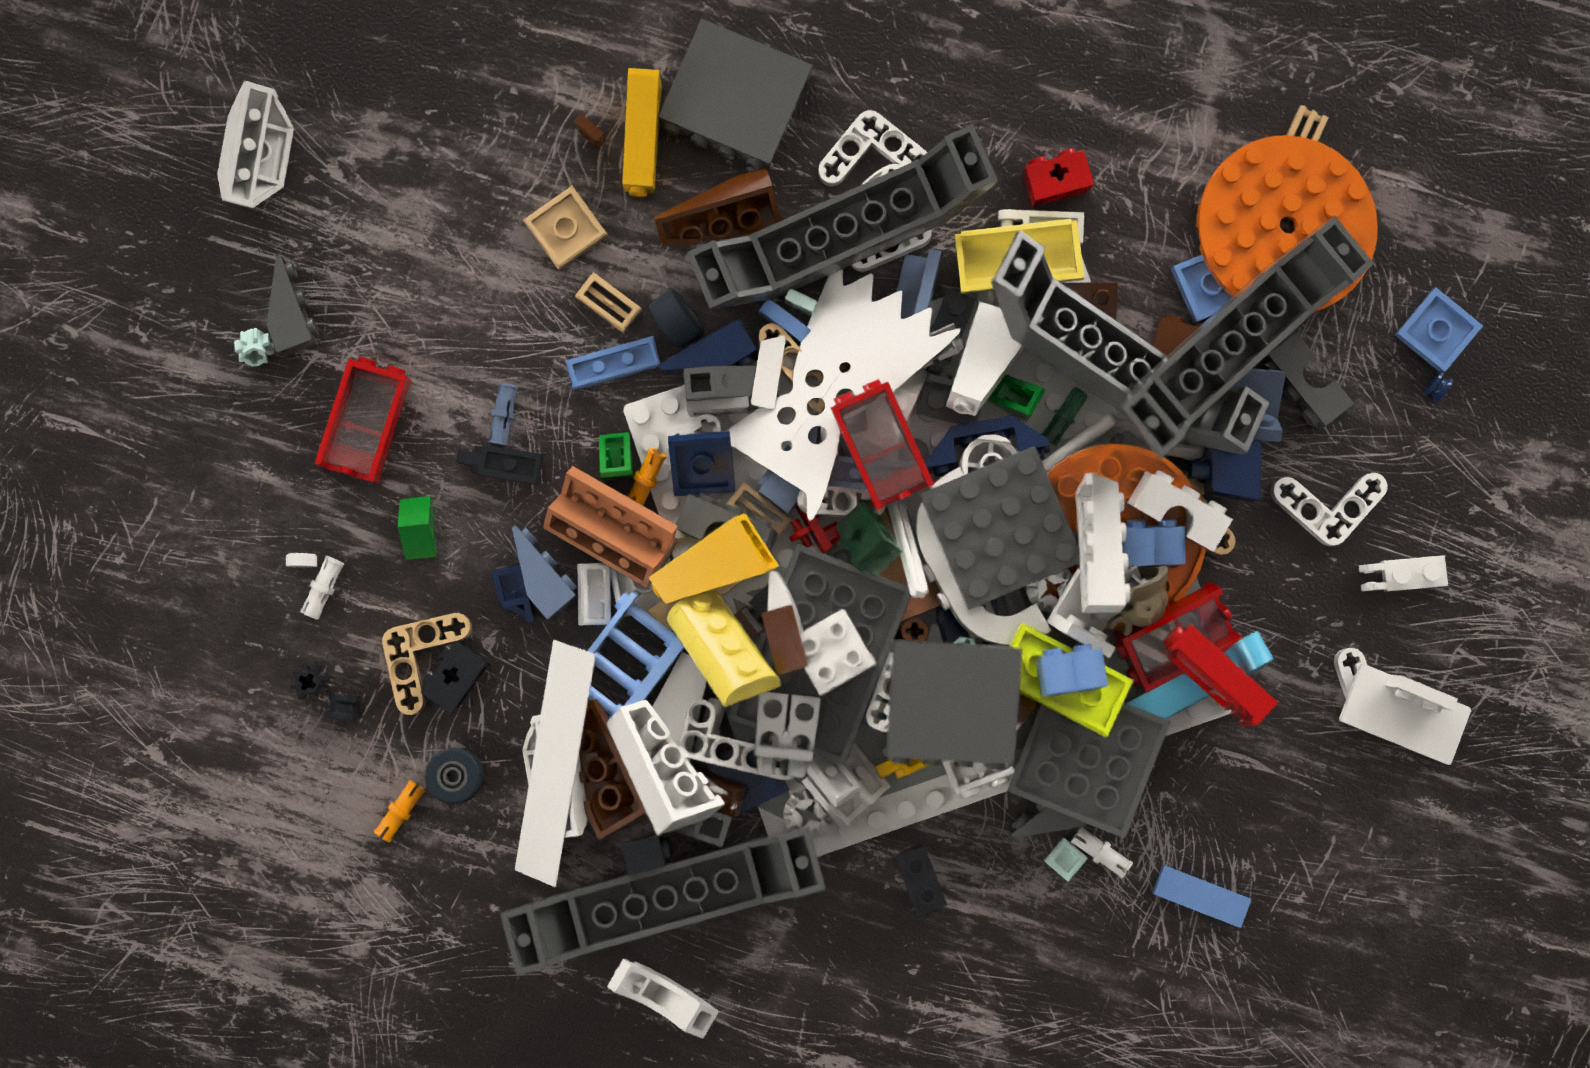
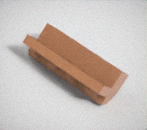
M574 466L566 473L561 494L548 507L543 525L545 530L646 588L652 583L648 577L665 566L678 540L675 538L678 529L677 525Z

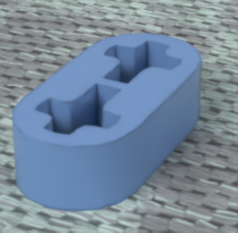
M769 299L766 300L758 311L770 323L781 326L798 344H801L811 331L807 326Z

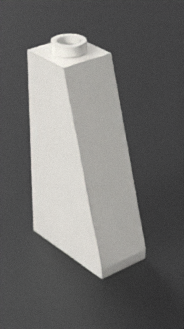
M980 302L945 406L954 409L957 413L976 416L1025 349L1024 346L1011 338L1001 308Z
M684 652L679 656L652 706L670 730L669 736L678 747L687 709L694 701L704 699L707 680L691 656ZM697 705L692 710V717L698 723L702 705ZM691 735L685 740L684 746L689 753L692 752L696 735Z

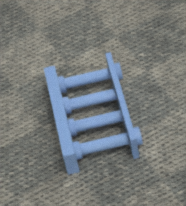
M637 590L631 592L630 595L625 592L614 606L618 611L588 650V652L596 654L594 665L628 690L626 694L630 698L624 706L646 700L685 649L674 631L669 630L635 604L641 595ZM627 613L665 641L663 645L667 649L661 657L657 654L655 656L651 655L616 628ZM608 638L612 639L646 666L645 670L649 673L642 682L639 679L636 681L598 652ZM590 685L588 699L590 701L596 699L603 710L609 714V719L620 707H624L620 703L616 705Z

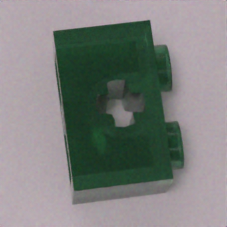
M862 501L835 526L842 537L839 540L840 544L852 554L850 561L861 572L867 570L877 577L903 552L881 515Z

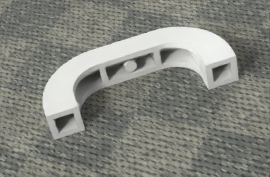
M958 467L935 482L930 489L963 476L962 470ZM922 502L920 503L915 519V540L919 554L925 564L922 566L925 577L929 583L935 581L940 590L936 596L944 610L950 608L959 624L974 637L995 645L1010 646L1021 623L1043 634L1051 631L1037 604H1033L1011 616L994 615L985 610L981 605L968 610Z

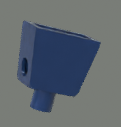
M1252 441L1246 454L1212 448L1206 449L1204 451V461H1189L1188 478L1204 479V493L1244 502L1261 500V441Z

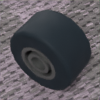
M669 289L649 305V310L656 323L678 348L686 347L704 333L701 321L686 300L676 290Z
M450 748L437 753L431 758L425 772L427 789L432 796L448 804H457L470 800L480 790L484 778L482 763L476 755L460 748Z

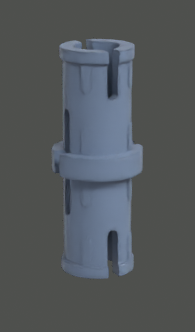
M499 383L495 409H491L490 414L493 420L488 443L497 446H507L511 420H515L513 409L518 386Z

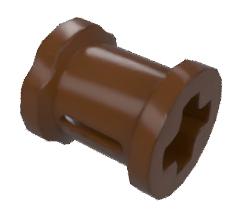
M909 618L899 628L895 639L912 640V636L906 634L908 630H912V635L917 636L915 641H924L928 637V626L919 618Z

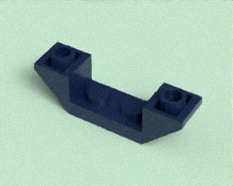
M1013 415L951 426L926 460V466L930 474H935L936 477H943L958 468L955 446L961 445L962 448H967L972 441L983 435L995 434L1010 439L1009 436L1015 435L1019 452L1035 446L1040 459L1045 456L1044 454L1050 453L1049 440Z

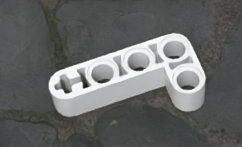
M697 700L689 705L679 747H683L689 758L780 780L794 778L787 776V771L785 775H782L781 769L778 767L775 769V775L758 773L757 767H749L746 762V756L749 751L754 750L755 744L711 734L715 719L713 705L706 700ZM697 705H705L710 711L709 719L704 723H698L692 717V710ZM691 735L699 736L703 743L701 750L695 754L689 753L684 746L685 740ZM723 742L729 743L733 749L731 758L726 761L719 760L715 754L716 747ZM777 758L776 761L782 762L784 758Z

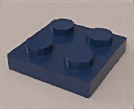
M730 431L668 436L674 497L688 496V494L699 495V493L735 492Z
M755 738L747 742L755 744ZM733 749L717 756V758L721 761L730 759ZM754 750L749 751L746 756V762L751 768L757 767V756L754 755ZM707 763L712 773L746 787L740 814L790 790L785 780Z

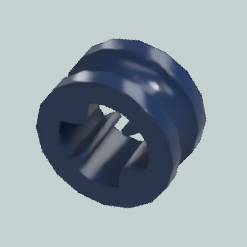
M1441 371L1432 378L1424 390V394L1433 395V400L1436 402L1445 395L1453 383V379H1445L1443 377L1444 373Z

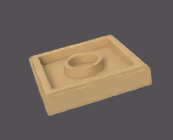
M573 186L523 220L558 270L564 268L608 236Z

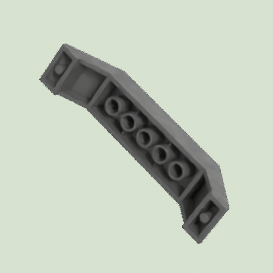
M971 124L945 136L943 141L914 162L751 235L722 241L713 240L687 252V255L710 310L778 298L787 294L789 289L796 290L945 224L998 183V180L975 127Z
M1333 216L1256 275L1140 379L1119 407L1120 412L1159 458L1164 457L1185 437L1184 434L1189 426L1314 311L1347 286L1354 283L1374 264L1373 261L1340 221Z
M1022 231L1017 232L991 282L1011 338L1120 411L1119 407L1134 385L1161 362L1166 355L1054 279L1043 254L1045 247ZM1232 386L1189 426L1184 434L1185 437L1180 442L1232 453L1246 454L1270 402L1246 386L1242 388Z
M809 827L751 839L669 862L664 867L629 876L625 874L568 890L502 912L500 915L516 976L548 968L551 965L582 954L764 903L801 897L826 890L811 833Z

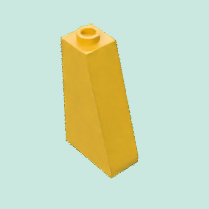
M628 68L622 185L624 191H628L631 196L646 197L647 193H655L660 126L658 116L661 111L662 83L659 70Z
M742 514L730 519L648 578L652 582V589L656 596L666 604L774 570L779 565L747 515Z

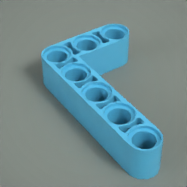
M1258 631L1234 643L1224 652L1248 676L1274 660ZM1184 673L1126 704L1167 719L1206 699L1209 695Z

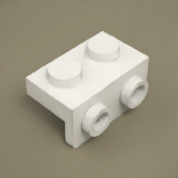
M942 760L954 795L962 793L963 798L981 792L979 786L991 782L992 787L1010 781L1008 775L1015 773L1010 764H1004V769L986 768L985 763L973 762V767L954 766V761Z

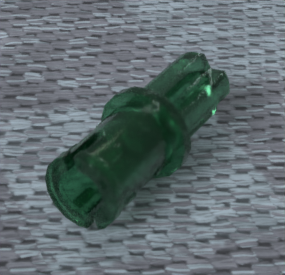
M1074 387L1059 410L1055 409L1053 411L1055 415L1041 433V435L1049 440L1050 444L1057 446L1069 426L1075 424L1073 419L1087 400V394L1081 389Z

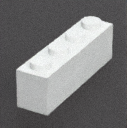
M1086 473L1075 492L1078 546L1080 549L1082 613H1120L1126 606V603L1130 601V586L1125 584L1124 572L1128 571V555L1123 553L1122 542L1126 540V525L1121 523L1120 512L1124 510V495L1119 493L1118 482L1094 473Z

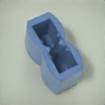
M1162 518L1161 521H1158V524L1146 525V520L1143 519L1127 520L1126 540L1122 542L1123 553L1128 555V566L1185 564V526L1177 524V519Z
M1085 644L1073 647L1074 652L1062 654L1061 648L1043 651V657L1035 660L1041 697L1091 691L1107 687L1108 681L1102 648L1093 649L1092 644Z

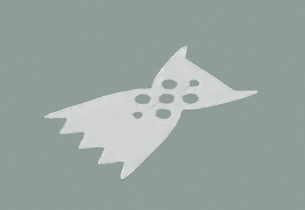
M843 269L829 275L807 326L811 331L800 344L802 353L798 351L792 391L789 394L776 398L774 409L760 407L727 430L730 431L731 447L737 448L806 493L809 521L817 514L822 503L838 449L840 429L830 410V407L836 405L833 399L836 398L837 393L842 389L848 388L856 396L864 392L863 385L879 379L881 384L888 381L892 391H895L943 350L960 332V329H955L931 337L929 335L931 308L901 319L902 291L872 302L873 274H869L846 286L843 285ZM843 362H848L851 366L850 370L846 373H842L839 370V366ZM811 370H820L824 375L823 382L817 387H810L805 382V377ZM885 392L871 403L843 415V419L855 416L886 397ZM813 398H821L825 402L824 411L816 416L810 415L807 411L808 402ZM784 407H791L796 412L795 420L788 425L781 424L777 419L778 412ZM816 426L824 427L827 431L825 441L820 444H813L808 438L809 431ZM787 440L791 441L793 444L790 451H783L781 448L782 443Z

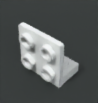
M1077 569L1046 622L1083 644H1092L1093 649L1102 648L1103 655L1110 658L1116 647L1105 641L1108 635L1102 632L1108 621L1105 622L1103 620L1098 623L1096 619L1091 618L1089 613H1082L1080 569Z
M843 609L800 633L808 667H805V670L820 696L826 695L877 665L872 653H869L846 611Z

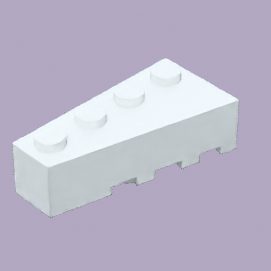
M647 700L620 707L606 722L657 836L708 819L725 804L719 795L714 796L707 787L708 781L701 772L697 773L687 760L689 755L683 747L679 748L669 736L670 730Z

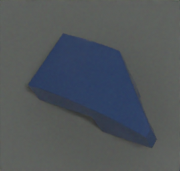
M520 564L492 570L496 593L502 606L524 617L530 623L535 622L532 603L526 594Z

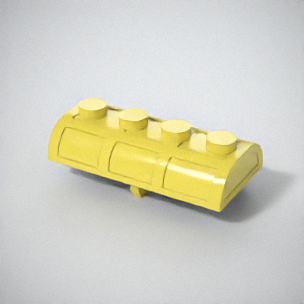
M1065 219L961 231V234H956L955 242L961 294L994 290L991 282L1016 233L1022 231L1045 247L1043 254L1054 279L1059 282L1084 280L1077 221Z
M708 590L686 597L671 608L667 616V622L724 707L781 686L779 677L772 670L759 648L754 644L741 622L736 618L718 591Z

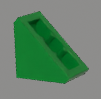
M1005 375L987 401L1027 422L1046 390L1038 385Z
M630 433L599 435L600 476L604 483L634 479Z
M431 496L400 499L398 531L406 560L437 557Z

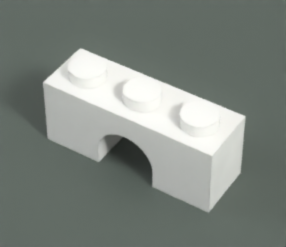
M1159 470L1156 471L1155 475L1145 471L1127 503L1158 521L1162 520L1167 510L1171 507L1183 506L1187 514V520L1184 525L1185 536L1214 552L1233 520L1224 515L1227 509L1210 500L1208 505L1198 500L1200 493L1186 485L1181 490L1173 486L1171 483L1174 478Z

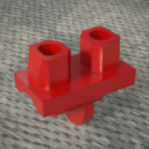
M798 503L795 506L806 527L802 526L798 518L790 522L796 532L789 537L791 543L800 539L803 546L809 548L813 545L808 536L810 534L820 552L825 554V552L832 549L833 544L844 536L842 529L836 521L822 528L817 520L822 515H815L809 521L808 514L799 508Z

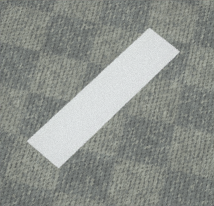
M553 640L515 864L516 871L553 887H556L596 655Z

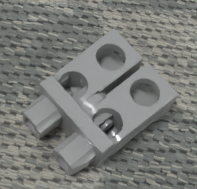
M764 692L758 695L754 755L757 756L758 773L775 775L777 758L789 759L787 776L805 777L808 761H812L820 697L790 694L788 725H785L788 694Z

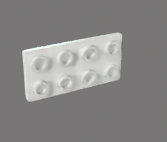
M1360 664L1339 720L1426 757L1450 765L1469 718L1471 708L1458 703V699L1404 676L1390 675L1366 664Z

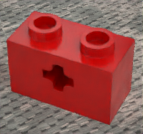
M1067 149L1059 152L1056 158L1046 160V157L1043 156L1028 162L1029 165L1025 166L1022 174L1032 207L1090 192L1094 182L1084 150L1075 152V149ZM1053 171H1056L1057 175L1063 174L1061 181H1058L1057 177H1051Z

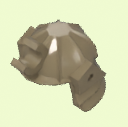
M1166 565L1137 566L1141 579L1145 578L1147 582L1136 585L1131 589L1132 605L1126 603L1123 611L1109 619L1107 623L1109 628L1114 630L1117 623L1123 622L1124 627L1121 632L1123 635L1128 636L1132 631V625L1140 627L1150 626L1163 617L1168 603V593L1165 584L1168 578V567Z

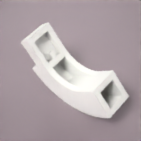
M623 959L607 986L617 994L650 1007L669 1019L684 1032L700 1038L705 1037L719 1012L687 988L636 961L632 963Z

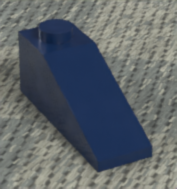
M736 319L659 364L664 375L684 373V368L749 366L755 361L753 357L757 355V349L739 319Z

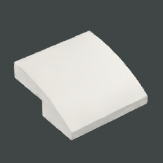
M853 743L844 766L861 786L859 795L834 807L810 775L801 781L841 829L847 826L891 787L884 778H879L873 764L855 743Z

